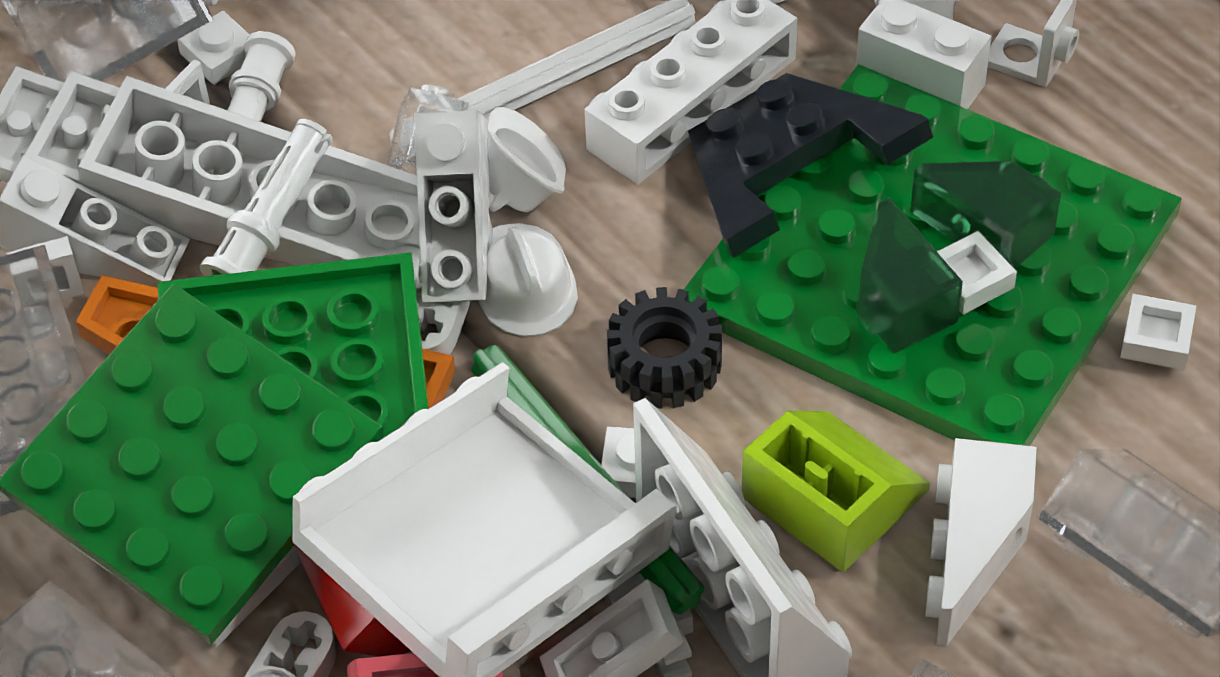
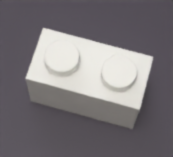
M881 0L858 29L856 66L859 64L968 109L986 83L991 35L904 0Z

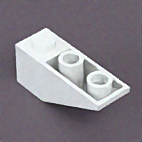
M478 110L414 113L422 303L486 300L489 213L487 118Z
M24 155L0 197V247L11 252L37 243H44L68 236L78 272L98 277L104 275L158 288V282L170 281L190 240Z
M955 438L952 465L939 464L935 504L948 505L947 520L934 518L930 559L943 560L942 577L929 575L925 617L938 618L936 645L947 646L1027 540L1034 502L1037 447Z

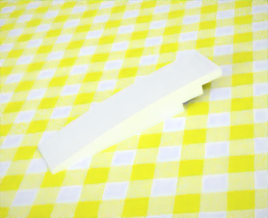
M16 66L0 94V180L9 182L24 155L185 237L220 246L229 231L226 226L228 219L238 210H245L292 132L126 76L119 88L70 71L65 82H61ZM329 146L312 171L313 173L295 203L283 219L278 229L280 233L279 246L274 253H267L264 258L298 266L412 252L415 271L420 257L417 175ZM215 167L214 175L206 172L210 168ZM222 168L227 170L228 173L219 175V170Z

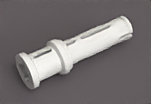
M264 31L251 33L247 37L244 44L246 57L240 70L232 74L229 81L232 100L228 111L260 122L265 111L278 104L281 96L280 80L283 72L292 67L296 56L294 47L286 39L277 34ZM215 167L210 168L206 172L214 175ZM220 168L219 175L228 173L225 169Z
M308 119L298 120L287 143L276 157L250 203H248L245 210H238L230 216L226 223L229 231L213 257H206L201 263L200 271L204 276L255 271L267 253H274L280 244L278 229L283 219L295 203L318 161L333 141L331 134H325L327 130L324 127Z

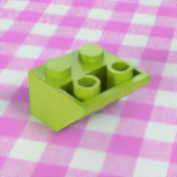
M786 411L743 450L742 494L744 500L843 573L930 489V482L829 411Z

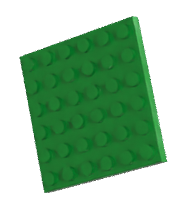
M858 64L839 88L840 90L924 115L929 120L934 138L889 165L859 141L851 139L757 195L759 199L774 211L780 230L734 258L729 255L724 239H722L683 290L689 291V303H692L700 296L707 301V311L714 308L719 316V325H722V333L954 441L957 438L1030 446L1179 213L1182 198ZM979 231L1017 271L1015 287L983 305L962 314L925 274L926 258Z

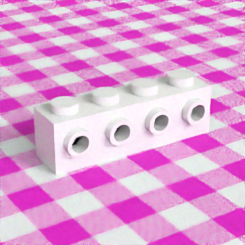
M770 0L719 1L701 20L688 30L680 31L662 50L649 60L638 63L628 76L607 92L598 94L590 102L589 106L584 109L586 150L639 185L691 143L688 130L707 120L714 112L727 108L753 93L763 83L772 79L796 59L798 18Z

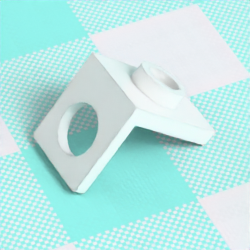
M1061 0L1044 27L1043 36L1008 23L1004 24L990 46L988 68L1046 88L1061 62L1068 63L1075 51L1079 39V30L1072 28L1077 0ZM1013 44H1023L1031 47L1037 56L1028 62H1015L1006 57L1004 50Z

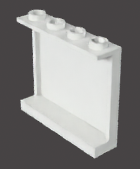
M503 362L480 377L469 378L461 384L455 393L430 409L419 410L408 419L405 425L378 442H370L356 452L352 459L324 477L318 476L311 479L293 496V543L439 677L497 676L669 550L676 504L657 489L637 503L628 498L507 397L509 367Z

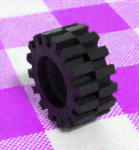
M657 287L656 298L649 299L646 290L635 293V306L627 299L618 305L619 315L612 313L609 319L607 349L609 374L611 378H615L616 388L622 394L630 389V400L634 402L644 399L646 395L650 396L651 403L662 409L663 398H671L673 408L684 406L685 394L688 393L695 402L703 397L704 386L710 390L717 382V373H721L722 325H719V316L714 308L707 311L706 300L698 296L692 303H689V291L678 288L676 297L673 298L667 297V287ZM663 338L678 340L689 347L686 351L670 357L653 356L640 349L644 344L652 340Z

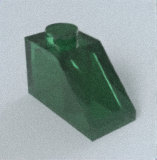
M1012 161L922 163L914 170L910 212L955 242L979 231L1004 259L1016 269L1055 234L1061 192L1053 188L1043 178L1031 174Z
M889 198L878 205L861 269L859 300L856 302V310L864 328L872 335L878 334L890 350L896 353L958 322L963 281Z

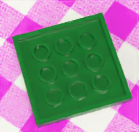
M412 252L158 282V300L174 283L380 424L383 429L384 438L405 425L408 419L419 410L429 409Z
M173 283L1 475L0 491L212 645L295 545L293 543V496L308 481L318 476L324 477L352 459L356 452L364 445L383 439L384 434L380 424Z

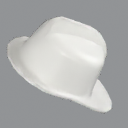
M495 107L489 114L487 123L489 210L496 212L507 204L515 210L529 212L554 192L562 194L564 191L566 172L564 158L548 135L531 120L509 108Z
M515 223L492 228V242L487 252L486 300H478L489 322L505 333L520 337L543 336L560 328L572 316L578 300L576 280L561 245L551 233L538 226Z

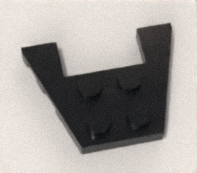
M788 73L763 83L753 93L727 108L714 112L707 120L688 130L729 255L733 258L780 230L774 211L757 197V195L851 139L859 141L889 165L934 138L929 120L922 114Z

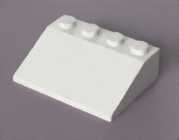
M646 398L633 403L636 503L657 489L676 504L669 545L704 585V592L700 597L702 602L695 610L740 677H847L849 659L852 658V649L845 632L837 622L830 621L827 623L815 606L814 593L806 577L797 569L790 571L779 555L777 540L768 524L763 520L756 522L746 509L742 491L732 474L729 472L721 474L709 455Z

